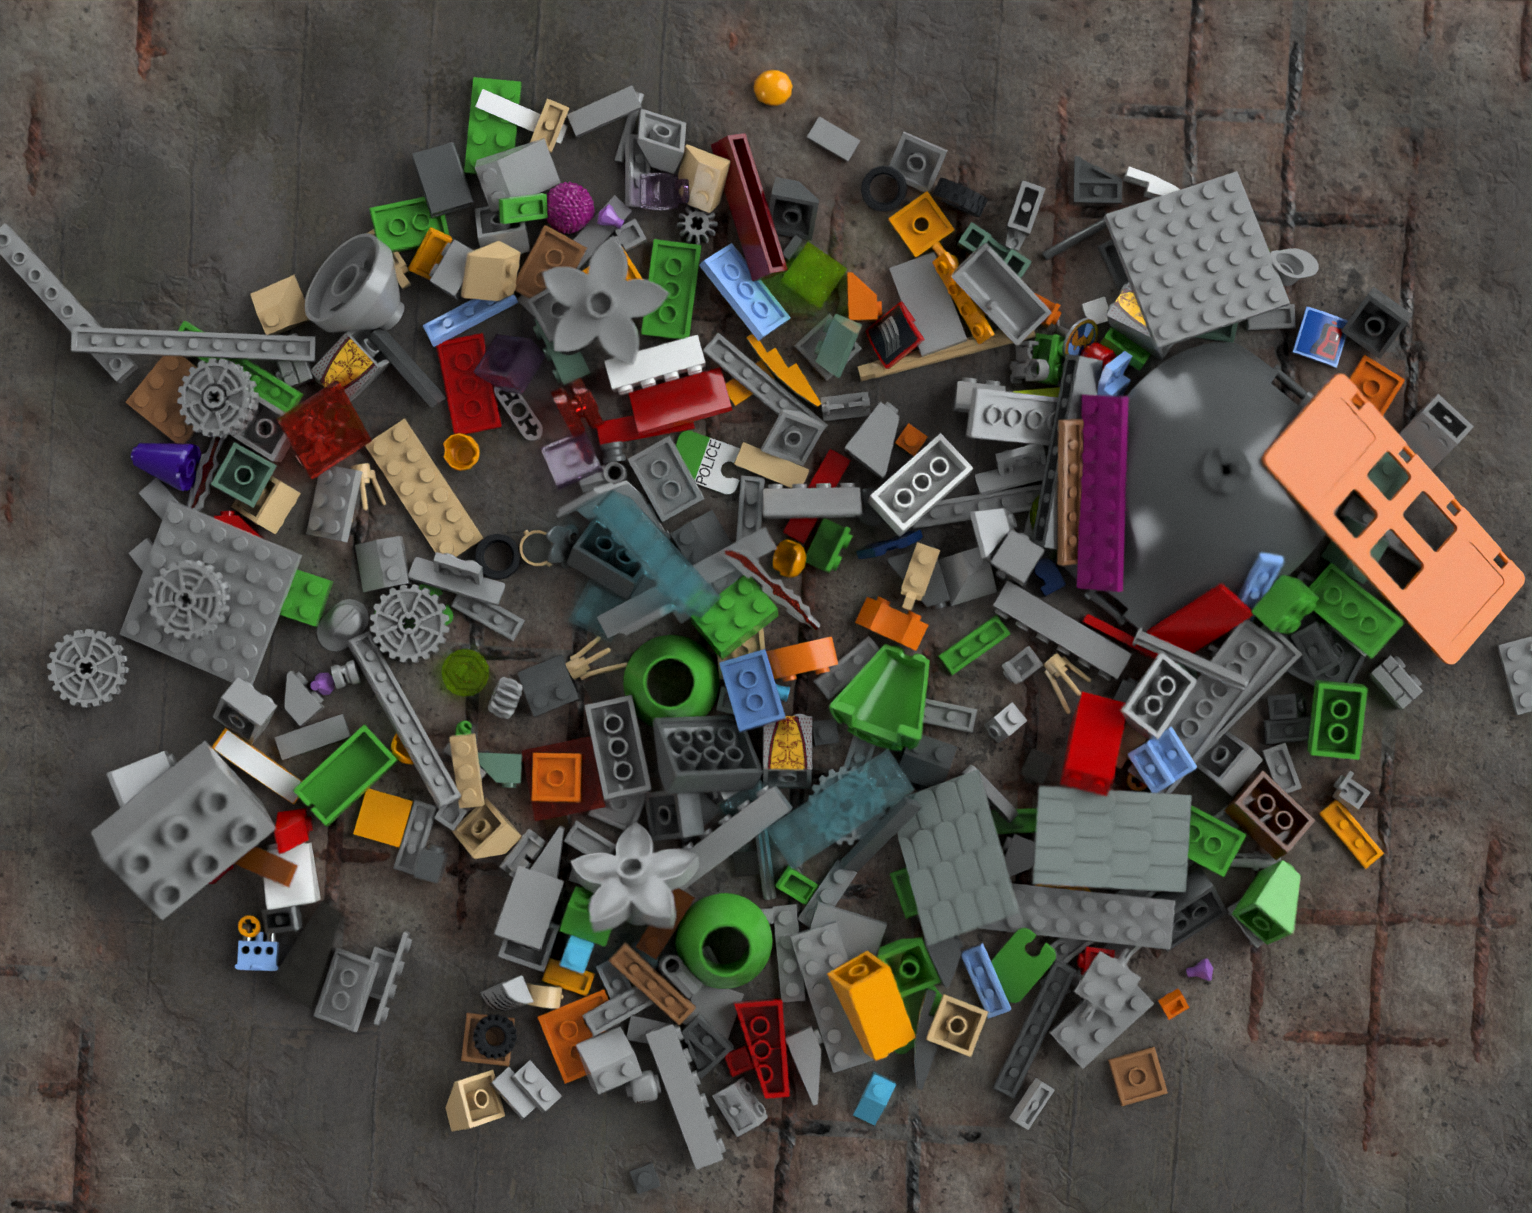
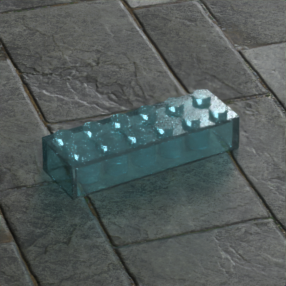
M611 490L592 509L598 516L596 521L603 528H608L612 532L611 538L617 544L625 546L627 556L634 562L638 561L642 565L641 571L649 579L653 578L658 583L656 587L664 596L669 595L673 600L672 606L678 612H685L689 616L694 615L701 618L721 598L631 497Z
M886 749L767 827L766 830L793 870L915 789L889 749Z

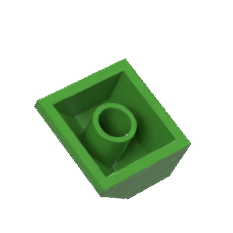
M922 938L900 939L879 947L877 957L890 966L901 998L941 982V978Z

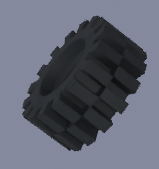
M491 1014L481 1019L473 1032L475 1048L479 1050L481 1055H485L489 1059L505 1057L512 1051L517 1041V1030L513 1025L514 1023L508 1017L501 1016L500 1014ZM492 1027H498L504 1032V1041L498 1046H493L486 1040V1032Z

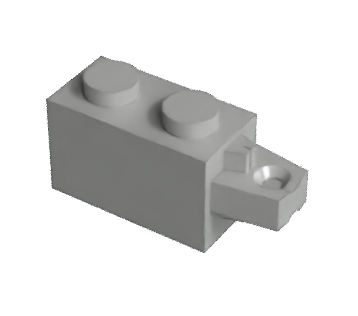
M1022 181L1006 226V230H1008L1005 243L1006 248L1019 251L1025 238L1029 237L1045 191L1044 187Z

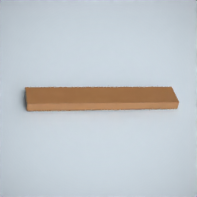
M1083 419L1058 420V565L1078 564V529L1082 490L1081 478L1083 475Z

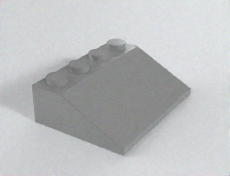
M830 483L816 484V488H807V484H792V488L783 489V484H769L768 489H763L764 519L860 517V487H855V483H840V488H831Z

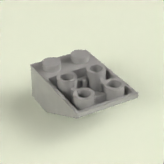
M1437 394L1428 401L1399 435L1404 439L1409 448L1432 470L1474 426ZM1403 449L1398 453L1405 462L1410 459Z

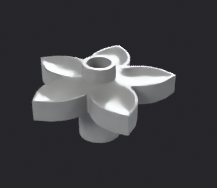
M615 237L605 241L594 252L589 264V274L570 267H557L542 272L546 287L551 295L558 302L570 307V310L563 315L556 326L554 351L581 349L589 345L598 336L602 346L610 355L634 364L639 351V334L632 318L653 313L664 303L670 293L659 284L649 280L635 279L626 281L628 272L627 257Z
M637 822L629 826L619 837L616 844V855L592 853L570 861L577 881L585 889L594 893L589 908L594 932L611 929L624 921L633 925L650 924L657 927L673 928L676 911L671 890L686 884L699 868L698 855L686 850L666 849L655 853L650 834Z

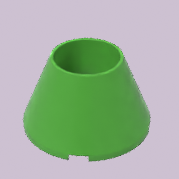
M664 635L645 642L633 653L624 672L625 696L632 695L636 716L647 725L654 727V718L706 716L711 711L718 696L719 674L713 658L699 643L683 636ZM666 659H677L684 662L691 669L694 676V689L691 696L684 703L675 707L659 704L652 698L648 690L647 682L650 671L657 663Z
M719 893L703 897L689 907L678 925L676 933L677 954L683 964L702 984L717 989L736 988L753 980L766 966L772 950L771 928L763 911L754 902L743 896L733 893ZM720 926L735 927L741 930L748 938L747 949L743 956L730 964L715 963L709 960L702 951V944L707 934Z

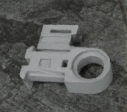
M1023 341L1016 346V360L1019 362L1012 361L1010 363V370H1012V375H1010L1011 383H1022V379H1026L1029 382L1047 379L1049 375L1048 362L1044 359H1032L1033 355L1030 354V351L1033 350L1032 347L1039 345V341ZM1039 365V373L1037 375V366Z

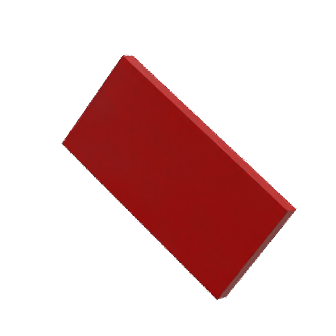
M483 333L446 340L437 345L454 434L462 433L466 435L501 428L502 424Z
M721 367L629 393L640 436L733 411Z
M1221 583L1148 629L1146 633L1193 654L1252 617L1253 613L1244 602Z

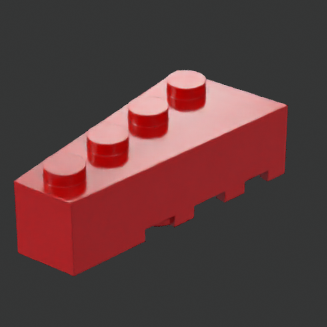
M772 998L733 1002L765 1099L790 1097L782 999Z

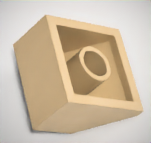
M687 144L675 185L676 191L688 205L708 213L712 212L720 204L731 161Z
M496 241L468 253L461 296L469 299L500 301L513 295L516 289L521 252L501 241Z
M271 476L254 508L238 499L234 501L231 507L253 522L276 534L301 493Z
M943 994L926 1040L971 1057L988 1011Z

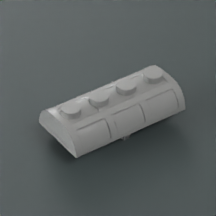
M987 243L978 247L951 275L953 280L1016 346L1052 313Z

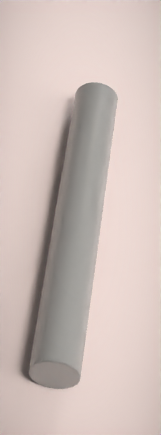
M636 92L640 103H642L644 94ZM639 110L629 114L614 160L616 162L624 163L625 135L633 133Z

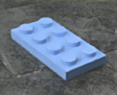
M732 243L708 257L699 265L758 341L790 319V316L761 280L752 281L746 260Z

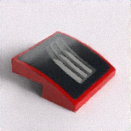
M902 301L866 330L874 351L886 369L892 368L925 340L913 323L916 320Z

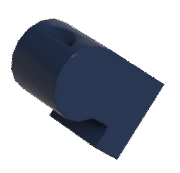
M1043 558L1037 562L1034 567V573L1045 584V586L1040 588L1044 597L1066 585L1052 560Z

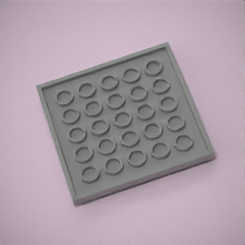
M1237 171L1105 214L1104 216L1156 350L1286 307L1290 304L1277 269L1272 265L1273 259Z
M169 501L120 635L232 683L239 677L241 680L253 685L302 555L176 501ZM183 560L203 561L204 565L215 567L213 572L215 574L220 572L223 576L221 582L228 585L225 592L230 594V600L226 601L229 611L223 613L226 619L222 623L218 622V629L215 631L211 630L207 636L192 639L175 638L174 633L166 634L164 632L165 627L163 625L157 626L155 623L157 617L150 614L153 606L148 604V599L152 598L149 588L155 586L152 580L155 576L160 577V570L168 568L169 564L173 562L177 563ZM187 596L186 600H189L190 603H192V599H190L189 596Z

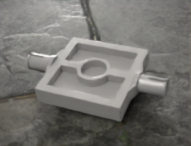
M1125 947L1120 957L1115 959L1099 951L1074 989V992L1083 997L1088 1004L1081 1015L1082 1018L1089 1022L1096 1010L1103 1011L1113 1018L1117 1016L1141 979L1126 965L1134 952L1129 951Z

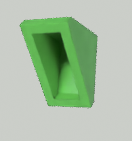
M790 865L786 867L775 884L778 889L804 905L808 904L819 887L817 883Z

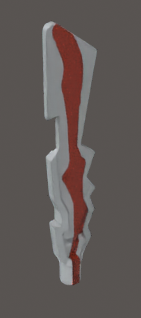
M212 437L207 453L201 455L196 472L194 488L190 489L187 507L197 511L204 507V499L210 494V485L214 480L213 473L219 467L216 456L226 438Z
M749 550L723 551V556L748 579L753 576L763 585L762 591L778 604L787 608L786 612L801 623L807 624L814 631L820 627V623L811 615L809 606L802 604L801 597L795 595L792 589L785 588L781 579H771Z

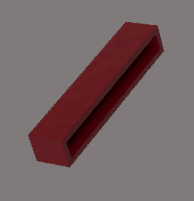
M746 133L726 136L711 144V149L714 155L731 161L724 191L752 281L770 279L787 271V265Z

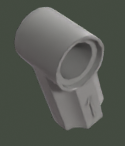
M611 462L607 465L578 472L582 491L584 493L611 482L614 485L625 481L627 470L622 464ZM618 466L621 469V477L617 480H612L609 472L611 468Z
M666 954L658 960L659 971L687 999L700 990L703 984L683 964L678 956ZM669 959H673L676 964L672 972H668L665 968V964Z

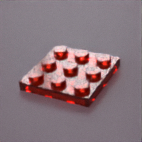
M337 380L277 418L303 468L312 480L372 441L341 383Z
M591 736L521 750L536 822L606 808ZM533 753L582 754L581 802L532 801Z

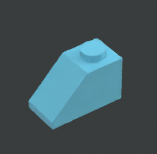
M873 1072L853 1116L875 1126L892 1095L896 1082Z

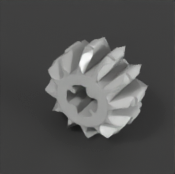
M687 206L685 210L688 216L682 213L679 214V218L685 221L677 223L678 228H685L679 233L680 237L689 234L686 239L687 243H690L693 237L695 238L696 245H700L701 237L708 243L709 238L706 234L708 233L711 236L716 234L709 227L718 226L716 221H710L715 217L714 212L706 216V211L702 210L700 212L698 208L694 207L695 212H692ZM698 219V222L702 220V229L697 230L696 227L695 230L692 229L693 220Z
M502 677L491 695L488 710L497 717L510 718L522 694V685L516 680Z

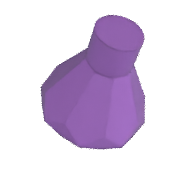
M610 204L599 211L597 224L621 228L624 220L617 216Z
M319 673L315 676L310 686L312 690H316L320 695H329L334 690L335 683L329 673Z
M1208 958L1202 959L1194 967L1186 968L1188 978L1196 976L1206 981H1211L1213 967Z

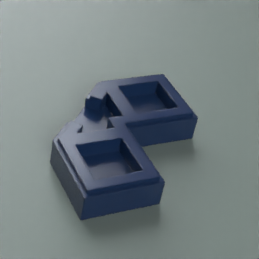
M920 529L908 531L901 537L897 535L887 541L870 543L857 550L856 553L860 560L878 557L886 554L885 552L908 547L921 540L923 536Z

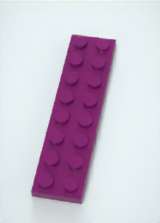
M1082 395L1083 475L1081 478L1082 490L1078 529L1077 588L1121 592L1123 591L1128 397Z

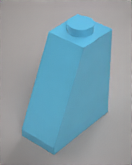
M571 935L560 966L583 974L595 943Z

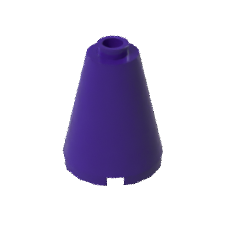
M139 443L137 447L132 449L131 460L135 467L180 491H188L194 485L197 472L195 470L196 463H199L201 459L199 446L193 444Z

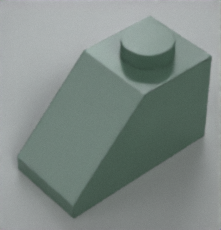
M478 753L479 765L496 783H502V787L516 788V783H522L523 754Z

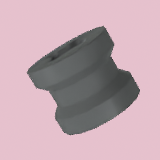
M623 441L600 445V450L604 454L602 459L603 465L611 462L619 463L626 461V456L622 453Z

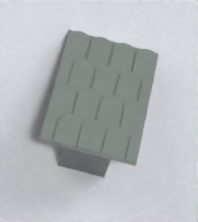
M979 769L905 796L906 798L918 801L922 807L897 834L927 944L937 943L1019 913ZM902 798L897 799V800H894V801H892V802H889L891 809H892Z
M1039 786L1033 884L1186 892L1192 795L1109 790L1106 797L1076 788Z

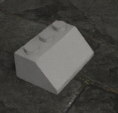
M1159 652L1121 712L1128 725L1145 739H1159L1197 680L1163 652Z

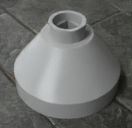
M369 233L356 235L340 245L322 264L310 284L305 299L306 316L326 332L373 330L377 328L387 331L394 327L404 313V304L400 302V291L391 249Z

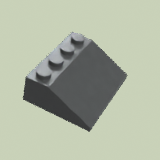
M735 715L654 718L653 720L659 775L667 794L754 789L763 771L748 732H739Z

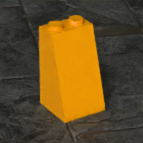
M866 951L827 973L864 1052L873 1060L877 1061L887 1057L892 1051L906 1046L911 1040L916 1038L890 966L869 951Z

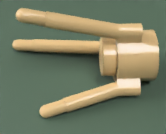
M365 463L351 466L353 470L362 471L360 492L363 509H368L365 485L370 484V479L383 506L386 505L383 493L376 479L375 470H370V464Z
M597 636L578 653L571 656V660L565 664L574 680L579 677L581 680H584L591 676L624 668L627 666V662L588 671L591 662L611 651L610 648H606L585 659L583 655L601 640V636Z
M1056 653L1043 664L1047 669L1044 673L1049 678L1065 712L1070 714L1071 711L1054 676L1056 678L1061 676L1077 696H1080L1081 692L1065 673L1068 670L1067 667L1087 682H1091V678L1069 662L1065 656L1061 658Z

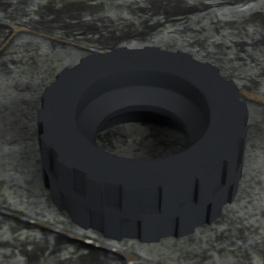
M945 178L939 179L932 194L939 201L975 217L981 216L988 201L986 197L978 192Z

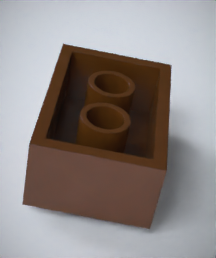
M1264 771L1252 777L1224 809L1275 860L1286 855L1315 821Z

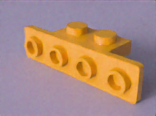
M949 252L943 253L932 263L972 335L980 345L994 336V332L985 318L987 314L953 280L951 275L957 266Z

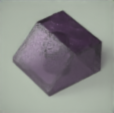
M497 334L474 370V373L505 392L523 394L546 356L529 338Z

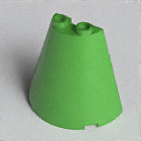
M884 644L830 705V711L839 724L844 722L848 725V732L870 744L896 751H902L903 747L911 750L917 747L921 740L930 660L917 653L913 656H908L904 654L905 651L901 647Z

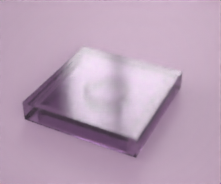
M585 429L541 448L558 490L603 471Z

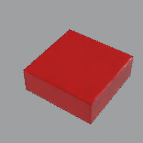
M746 1045L730 1051L724 1057L732 1077L755 1068Z

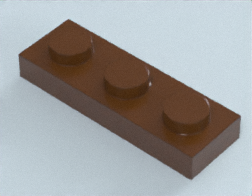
M681 888L671 890L676 911L673 928L657 927L649 924L636 945L638 949L654 959L658 958L695 897Z

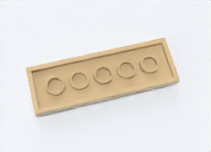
M406 419L398 422L365 444L435 553H449L458 557L484 539Z

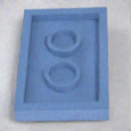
M765 649L719 662L739 732L786 719Z

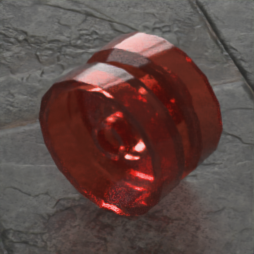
M581 377L571 381L569 384L574 395L571 399L563 387L551 391V395L574 439L585 434L586 429L581 421L582 418L585 417L589 427L592 429L604 424L598 412L599 407L590 389H586Z

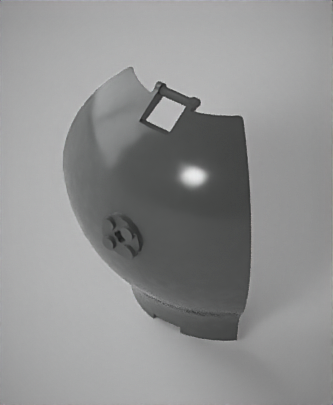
M1215 342L1183 351L1152 370L1126 396L1128 397L1123 591L1107 592L1123 604L1127 610L1123 614L1100 595L1097 590L1089 589L1084 595L1086 599L1093 600L1117 620L1116 624L1120 627L1128 621L1137 630L1142 628V631L1146 633L1148 629L1221 583L1238 596L1260 553L1283 556L1284 563L1272 584L1273 586L1281 575L1288 576L1294 571L1325 535L1320 526L1271 474L1262 461L1264 453L1310 403L1314 394L1310 391H1305L1280 370L1281 367L1278 364L1272 368L1237 343ZM1274 378L1301 399L1298 405L1271 384ZM1220 465L1223 467L1227 465L1229 467V476L1227 474L1224 476L1220 474L1222 471ZM1339 506L1335 509L1334 515L1336 514ZM1056 553V555L1053 557V561H1054V563H1056V564H1057V553ZM1078 564L1059 565L1077 579Z

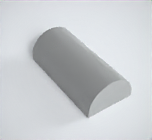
M632 695L585 705L604 800L621 799L651 791L652 787Z

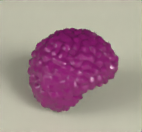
M572 182L559 183L547 193L548 218L546 219L552 229L559 233L570 234L579 231L594 217L595 209L592 197L581 185Z

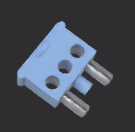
M247 924L243 926V929L247 930ZM248 924V933H252V925ZM259 932L255 936V941H251V937L243 935V941L238 942V961L235 968L237 970L279 971V942H275L276 933H272V939L271 933L267 934V942L263 941L264 932ZM246 946L249 947V952L247 954H245L243 951ZM257 947H261L262 951L260 954H256L255 950ZM270 947L274 950L271 955L267 952Z

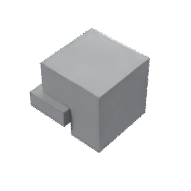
M1011 529L990 564L998 568L996 572L997 577L1004 580L1007 576L1023 586L1041 558L1044 549L1029 541L1030 537L1023 533L1018 534Z

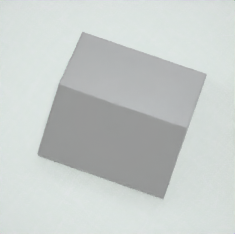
M903 132L889 166L900 171L907 185L930 193L948 150Z
M782 409L762 445L761 451L804 466L825 425L801 411Z

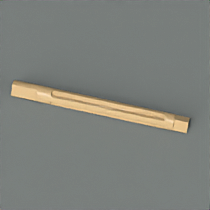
M999 329L993 331L994 336L980 345L972 336L968 337L964 343L924 357L921 356L919 350L910 352L890 369H886L882 362L878 360L858 366V372L861 381L1012 344L1013 342ZM1035 331L1031 332L1024 340L1035 338Z

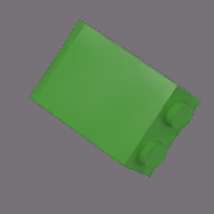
M1284 860L1259 871L1232 915L1267 945L1292 934L1295 925L1301 875L1294 870L1291 864Z

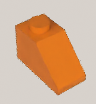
M847 272L848 319L855 322H876L878 316H882V301H877V295L853 272Z

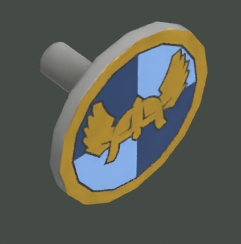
M1088 318L1081 319L1070 330L1063 326L1058 327L1057 335L1065 337L1063 344L1064 358H1066V354L1080 356L1082 350L1087 345L1096 343L1098 328L1093 320Z

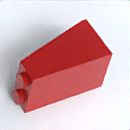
M1082 691L1070 725L1060 781L1061 785L1107 797L1114 778L1125 725V718L1121 710L1126 703Z

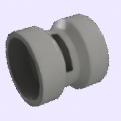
M355 660L348 661L343 666H331L332 677L337 689L344 688L349 683L353 685L361 683Z

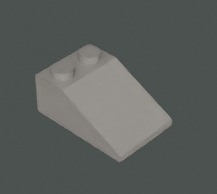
M545 138L479 159L475 164V170L491 212L499 210V199L538 194L561 183Z

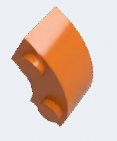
M879 596L876 600L866 597L855 623L917 651L928 628V624L920 621L922 616L908 611L907 614L890 607V601Z
M832 636L766 651L774 679L782 678L783 682L797 679L796 674L815 670L816 675L830 672V666L839 665Z

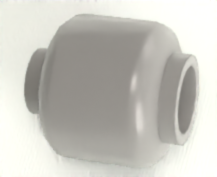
M651 1070L641 1071L642 1076L625 1083L627 1096L633 1097L634 1102L637 1104L655 1101L658 1098V1094L662 1093L658 1074L654 1075Z

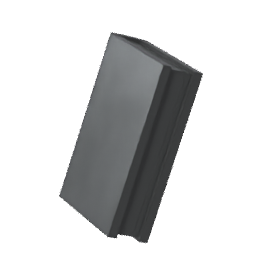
M454 142L412 154V160L431 218L470 208L474 205L471 195L472 191L469 189L460 161V155Z

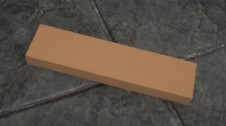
M626 942L609 958L608 961L678 1025L696 1009V1006Z

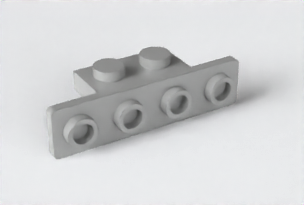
M1029 444L1021 448L1006 450L995 454L998 469L975 475L980 495L1040 481L1044 478L1047 456H1045L1044 447L1041 444Z
M437 552L433 562L416 557L408 573L409 580L495 606L499 605L505 590V583L483 577L482 566L472 560L464 561L449 553L441 554Z
M405 931L403 933L397 953L374 947L370 960L380 964L369 996L381 1000L374 1025L378 1026L381 1021L385 1022L390 1008L386 1007L388 999H393L397 985L394 984L396 975L401 976L405 964L401 959L404 952H409L412 939L409 938L410 932Z

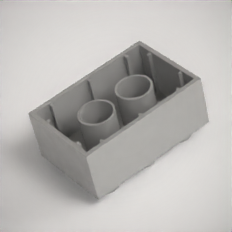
M204 741L91 833L102 859L163 920L272 833L276 827L261 800L212 747Z

